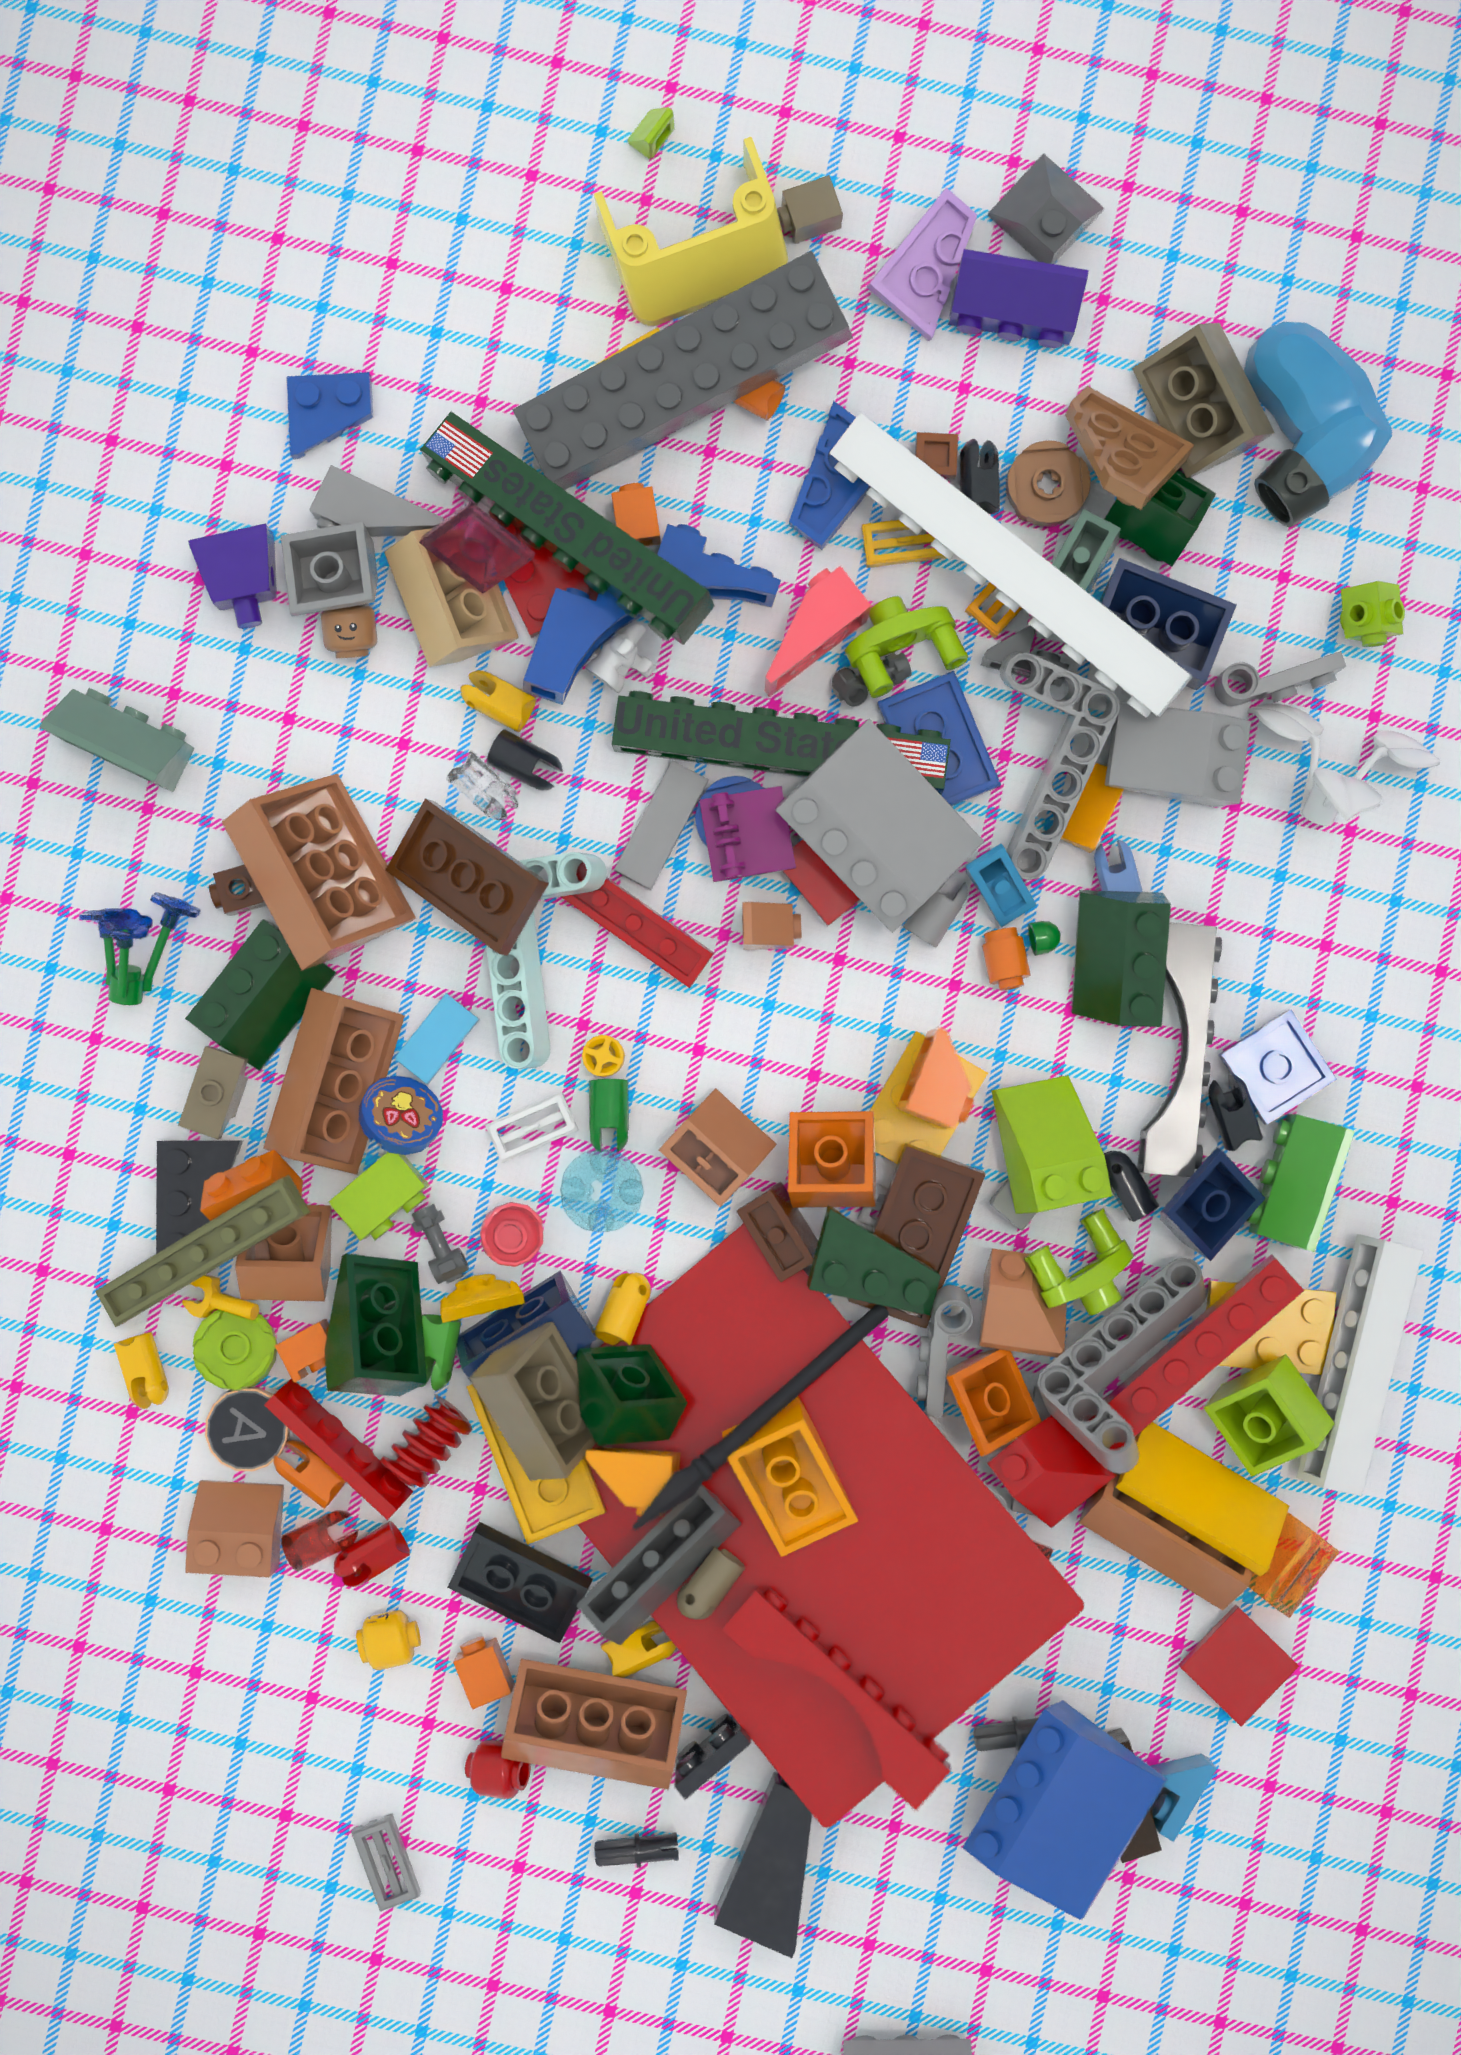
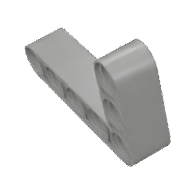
M1015 652L1006 656L1001 663L1000 677L1004 684L1013 690L1069 714L1007 848V853L1021 878L1033 880L1042 876L1049 866L1118 716L1120 703L1117 695L1102 685L1033 654ZM1024 659L1031 666V675L1027 681L1018 684L1014 681L1011 671L1017 661ZM1057 677H1064L1069 684L1068 693L1061 700H1055L1050 694V685ZM1101 694L1106 699V710L1102 715L1093 717L1088 711L1089 700L1094 695ZM1084 733L1089 740L1088 749L1085 753L1075 756L1070 749V742L1076 734ZM1066 771L1071 777V785L1066 792L1057 794L1053 790V779L1058 773ZM1044 810H1050L1054 817L1053 825L1047 831H1037L1034 823L1036 816ZM1029 848L1034 849L1036 852V862L1029 869H1019L1017 858L1020 852Z
M1179 1258L1166 1265L1039 1374L1038 1388L1047 1411L1111 1472L1125 1473L1133 1469L1138 1463L1139 1450L1130 1425L1098 1393L1205 1302L1206 1290L1201 1268L1192 1259ZM1185 1282L1192 1283L1188 1287H1178V1285ZM1151 1309H1162L1154 1314L1147 1313ZM1120 1335H1131L1125 1340H1115ZM1090 1361H1099L1093 1367H1084ZM1058 1388H1068L1061 1394H1052ZM1086 1415H1097L1091 1421H1080ZM1114 1443H1126L1121 1449H1108Z

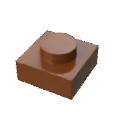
M917 432L915 456L944 479H955L957 475L958 434Z

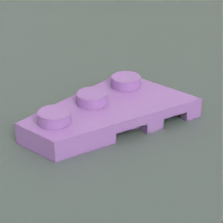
M947 187L867 286L871 292L928 341L933 338L937 321L943 305L946 303L963 250L966 248L978 216Z

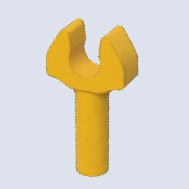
M204 1275L190 1284L203 1289L205 1296L202 1302L196 1300L182 1301L187 1311L198 1318H207L216 1309L249 1320H255L259 1313L258 1304L223 1294L220 1289V1278Z

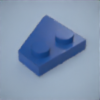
M369 372L287 376L290 455L293 459H300L306 456L304 452L324 441L329 443L340 437L346 429L357 427L373 418L372 379Z

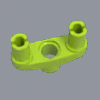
M899 596L886 598L874 605L869 613L873 627L857 636L845 649V654L851 666L858 669L872 698H878L889 693L894 686L880 658L881 656L927 639L932 640L946 670L958 668L968 660V654L954 630L956 622L947 607L936 606L908 612L902 598Z
M1104 1208L1080 1220L1098 1251L1096 1254L1097 1259L1070 1277H1065L1051 1254L1048 1245L1024 1257L1037 1278V1282L1042 1289L1040 1294L1048 1308L1080 1298L1089 1316L1106 1310L1122 1299L1113 1279L1131 1262L1134 1255L1126 1240H1121L1116 1230H1114L1105 1214Z

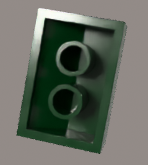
M1079 890L1071 1005L1072 1014L1118 1026L1162 1027L1171 903L1164 893Z
M262 919L185 1019L218 1045L232 1054L248 1059L247 1063L261 1071L302 1019L311 988L323 991L337 972L325 963L302 971L279 927L270 921Z

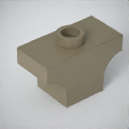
M205 1046L178 1126L215 1139H221L228 1122L236 1116L248 1081V1078L245 1077L248 1059L211 1046Z

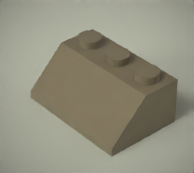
M1220 323L1196 325L1132 368L1160 426L1194 444L1189 458L1181 466L1186 478H1191L1244 453L1275 433Z
M547 1322L497 1349L470 1376L472 1384L529 1480L567 1478L584 1458L586 1450L591 1449L595 1445L596 1441L580 1416L577 1363L553 1322Z

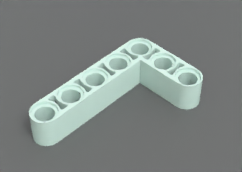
M568 852L519 861L537 875H539L543 868L547 871V882L549 884L540 900L595 891L604 884L607 875L605 863L601 858L586 853ZM584 862L587 874L585 879L580 882L576 872L579 864ZM533 911L508 956L498 954L487 946L499 1052L503 1062L513 1069L540 1067L550 1056V1039ZM516 957L519 961L520 969L514 977L511 973L510 965ZM519 999L524 1002L525 1012L521 1018L518 1017L515 1010ZM524 1040L527 1041L530 1047V1054L526 1060L520 1051Z

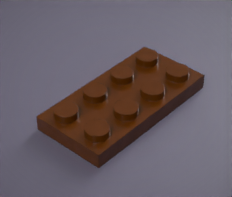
M426 798L386 868L387 872L496 953L505 956L509 955L549 882L441 805Z
M905 1143L872 1232L891 1245L897 1246L938 1271L941 1275L937 1289L939 1290L943 1287L985 1178V1172ZM847 1298L849 1302L869 1309H872L876 1305L874 1303ZM884 1306L889 1316L927 1329L931 1314L929 1316Z

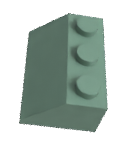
M88 688L86 694L72 689L43 719L40 725L41 729L171 792H174L195 749L184 741L187 735L184 732L165 723L161 730L147 724L148 715L127 705L124 711L121 712L109 706L112 700L110 697L91 688Z

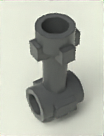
M892 653L883 659V664L894 686L902 683L903 680L912 675L909 661L904 653L898 655ZM843 668L836 672L832 679V688L840 701L844 700L849 706L861 705L868 696V690L861 675H856L849 668Z
M432 1204L411 1214L415 1221L412 1223L415 1232L424 1231L436 1257L428 1261L436 1282L440 1284L446 1281L448 1284L463 1277L462 1273L469 1271V1266L461 1249L456 1248L451 1251L439 1225L440 1222L445 1220L442 1211H437L435 1204Z

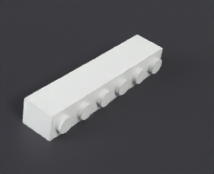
M1357 1234L1316 1396L1335 1424L1317 1449L1301 1456L1296 1478L1321 1488L1362 1496L1423 1250Z

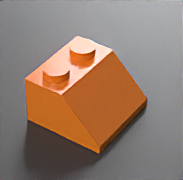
M873 1111L789 1112L788 1194L793 1208L827 1207L828 1205L831 1207H876V1155Z
M1001 1349L988 1350L975 1354L948 1369L946 1378L980 1456L988 1455L1042 1422L1011 1351Z

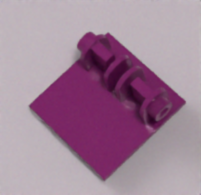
M782 786L728 795V792L713 794L712 798L699 800L713 882L796 868L789 825L776 811L777 805L784 799Z

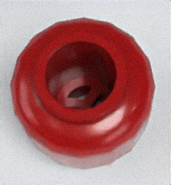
M484 1740L477 1746L475 1752H471L468 1755L465 1763V1775L467 1778H470L471 1787L476 1794L499 1799H512L519 1791L526 1788L530 1778L531 1764L501 1758L503 1741Z

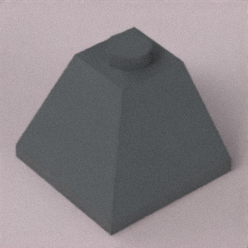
M1043 153L989 211L988 216L1038 262L1054 264L1102 213L1104 207Z

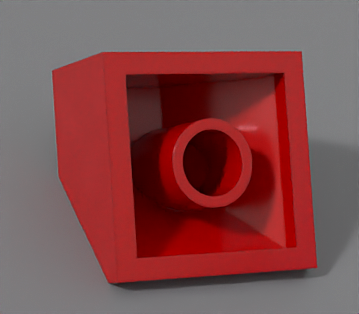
M1052 1415L1019 1436L987 1463L1012 1497L1050 1528L1057 1525L1117 1476L1114 1472L1106 1469Z

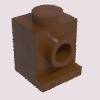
M245 865L213 873L215 883L209 885L210 896L216 909L223 907L224 914L233 916L267 906ZM238 880H242L245 883V891L241 895H235L232 891L233 884Z

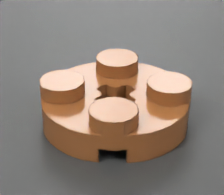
M1040 441L1031 444L1016 457L1007 474L1006 492L1008 500L1015 509L1019 519L1031 522L1034 525L1047 527L1063 524L1078 514L1089 495L1090 473L1086 462L1081 456L1079 458L1075 452L1069 450V446L1058 441ZM1043 474H1050L1051 480L1059 482V487L1054 488L1052 494H1046L1043 489L1037 486V482L1042 481Z

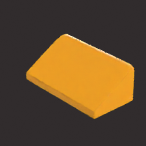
M1098 763L1095 764L1061 837L1062 840L1089 853L1095 850L1124 790L1105 786L1107 767Z

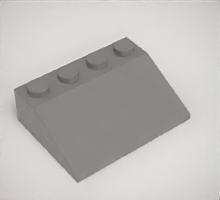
M870 719L861 725L776 807V811L891 933L914 914L984 842Z

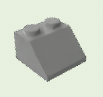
M363 521L280 535L291 616L375 602L378 574L374 543Z

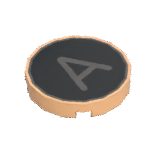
M249 1387L240 1391L233 1390L228 1392L213 1404L206 1418L205 1437L210 1452L221 1464L235 1471L252 1472L270 1465L274 1461V1456L279 1457L286 1447L285 1442H288L290 1438V1429L264 1406L274 1394L262 1388Z

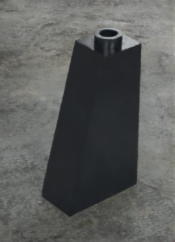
M774 1772L714 1910V1925L793 1958L796 1950L812 1813L779 1773Z

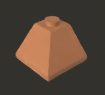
M992 1248L983 1279L979 1346L1050 1357L1060 1356L1065 1351L1067 1303L1048 1308L1040 1294L1042 1289L1037 1282V1278L1024 1259L1028 1253Z

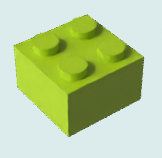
M1287 1354L1223 1383L1203 1407L1251 1477L1317 1449L1335 1424Z

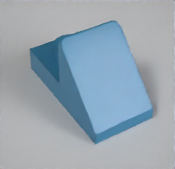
M1001 843L965 866L968 877L981 893L1001 928L1036 906L1034 899Z
M1203 1754L1151 1765L1152 1768L1168 1779L1164 1787L1169 1789L1170 1792L1168 1795L1164 1793L1159 1797L1153 1808L1152 1816H1154L1153 1820L1159 1834L1172 1842L1177 1838L1217 1770L1212 1761Z

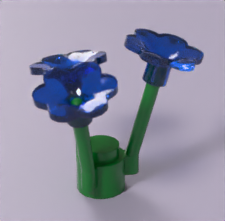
M155 892L151 895L150 901L160 905L164 909V913L160 920L162 928L144 975H141L140 967L129 965V948L133 946V938L142 939L148 936L149 929L152 928L153 924L149 916L140 915L139 911L132 908H107L84 911L79 914L80 920H91L98 923L99 937L104 939L107 968L105 984L109 985L108 999L111 1002L121 1005H138L142 1002L143 991H152L153 976L171 929H176L180 916L192 918L199 916L201 912L199 908L189 905V903L182 899L169 897L162 893ZM113 939L116 940V946L120 948L119 965L117 966L115 962Z

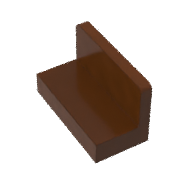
M782 1182L774 1185L767 1192L736 1211L780 1282L812 1264L818 1239L799 1209L792 1207L789 1194Z

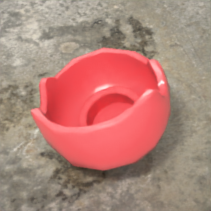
M509 1202L496 1206L486 1215L481 1226V1244L485 1254L497 1264L511 1267L531 1261L543 1244V1221L532 1208L524 1204Z

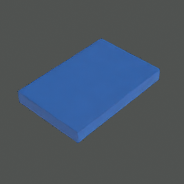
M954 671L877 702L885 724L901 727L900 733L917 735V730L927 729L939 731L942 733V738L951 739L945 786L941 795L951 806L1001 786Z

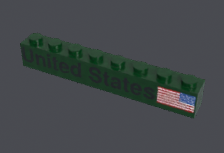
M452 411L420 448V451L429 463L426 467L427 471L438 481L446 484L450 480L458 486V493L474 506H477L479 502L490 509L488 513L499 524L506 528L512 524L521 530L520 536L530 546L537 550H540L542 546L553 553L552 559L564 570L571 573L575 568L585 576L583 580L600 595H604L607 591L616 597V604L625 613L633 618L640 614L650 621L648 626L662 639L669 641L672 637L684 645L715 607L708 589Z
M629 691V696L618 695L611 745L614 752L808 777L859 728L860 722L845 718L835 719L834 724L818 722V716L807 713H794L793 718L779 717L776 710L762 707L752 708V713L735 711V705L725 702H712L711 707L694 705L695 700L679 696L670 697V702L653 700L654 695L651 693ZM877 724L876 726L942 795L945 786L951 739L942 738V733L935 730L920 729L917 730V735L900 733L901 727Z

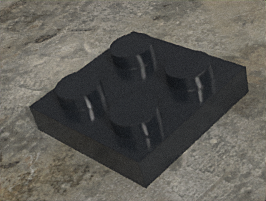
M728 1713L721 1716L709 1728L711 1735L700 1744L696 1741L691 1742L677 1756L679 1762L676 1764L674 1787L685 1800L751 1744V1738L734 1717H730Z

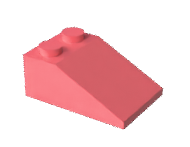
M841 566L833 572L826 568L808 582L810 588L806 592L766 675L764 691L769 697L867 622L872 605Z

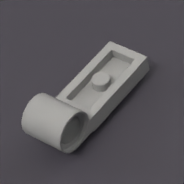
M1339 651L1260 678L1257 670L1252 665L1245 662H1237L1230 665L1217 677L1214 684V692L1218 700L1228 706H1238L1255 699L1262 700L1270 696L1273 703L1297 695L1296 687L1311 683L1312 689H1316L1335 682V674L1344 669L1346 664L1342 652ZM1229 675H1237L1244 680L1246 685L1245 693L1237 694L1229 688Z
M947 1285L937 1290L931 1311V1322H928V1336H920L919 1361L926 1362L925 1375H918L917 1401H924L927 1416L943 1417L948 1336L964 1334L969 1330L973 1322L969 1296L965 1290L955 1285ZM949 1305H959L963 1308L955 1316H947L942 1313L944 1308Z

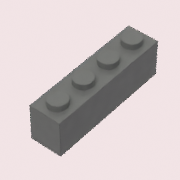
M701 1484L692 1498L675 1506L576 1606L601 1636L621 1645L705 1561L713 1548H718L742 1523L713 1492Z

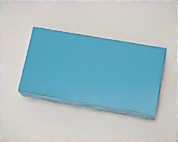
M446 993L394 1059L424 1083L429 1084L480 1019Z

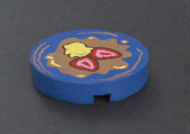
M391 1076L381 1078L369 1086L359 1105V1122L364 1134L371 1141L374 1139L377 1143L381 1144V1149L389 1153L409 1155L422 1152L435 1140L443 1125V1109L437 1096L426 1085L413 1078Z

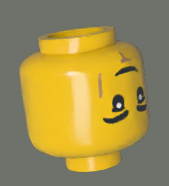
M401 1610L369 1616L364 1620L362 1629L356 1632L357 1647L361 1661L363 1663L368 1662L374 1670H383L410 1663L414 1657V1647L421 1646V1636L417 1622H409L408 1617Z

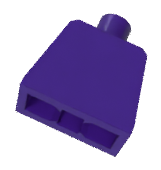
M267 524L188 540L189 547L212 603L219 610L234 608L237 627L240 629L261 625L262 619L258 603L274 600L277 596L275 539L273 532Z

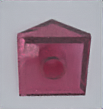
M471 500L424 534L419 541L421 545L483 594L530 562L535 555V552Z

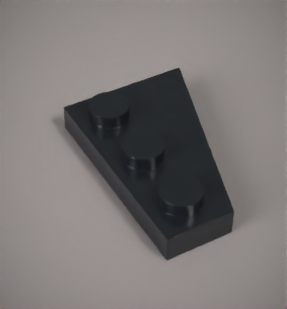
M243 1140L157 1141L156 1254L210 1222L200 1211L204 1181L216 1173L225 1172L233 1168Z

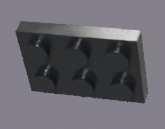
M479 1521L447 1588L560 1644L578 1610L576 1605L585 1597L593 1578Z

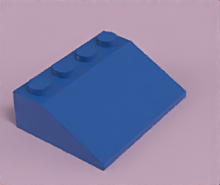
M1062 1700L1044 1708L962 1848L995 1875L1069 1915L1082 1920L1168 1779Z

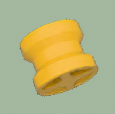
M595 1036L587 1041L583 1048L582 1060L584 1066L596 1076L608 1077L614 1075L624 1064V1049L619 1041L611 1036Z

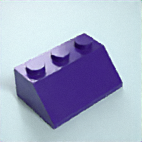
M964 249L956 275L948 325L957 326L956 329L966 334H979L981 331L997 333L999 338L1007 341H1019L1022 338L1038 340V344L1048 348H1060L1062 345H1069L1075 333L1089 270Z

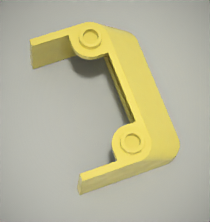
M752 137L743 139V166L749 182L742 184L733 196V211L737 221L660 250L653 233L645 226L633 224L616 230L602 191L594 194L599 224L633 315L640 323L656 326L698 311L788 263V254L775 199Z

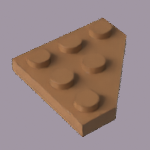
M1086 386L1070 402L1065 414L1104 490L1115 495L1120 502L1135 506L1140 510L1183 465L1194 447V444L1089 386Z

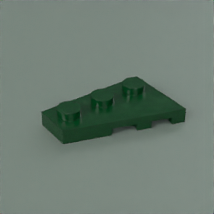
M828 1205L807 1281L809 1290L930 1316L941 1278L938 1271L897 1246L891 1245L860 1224L858 1225Z

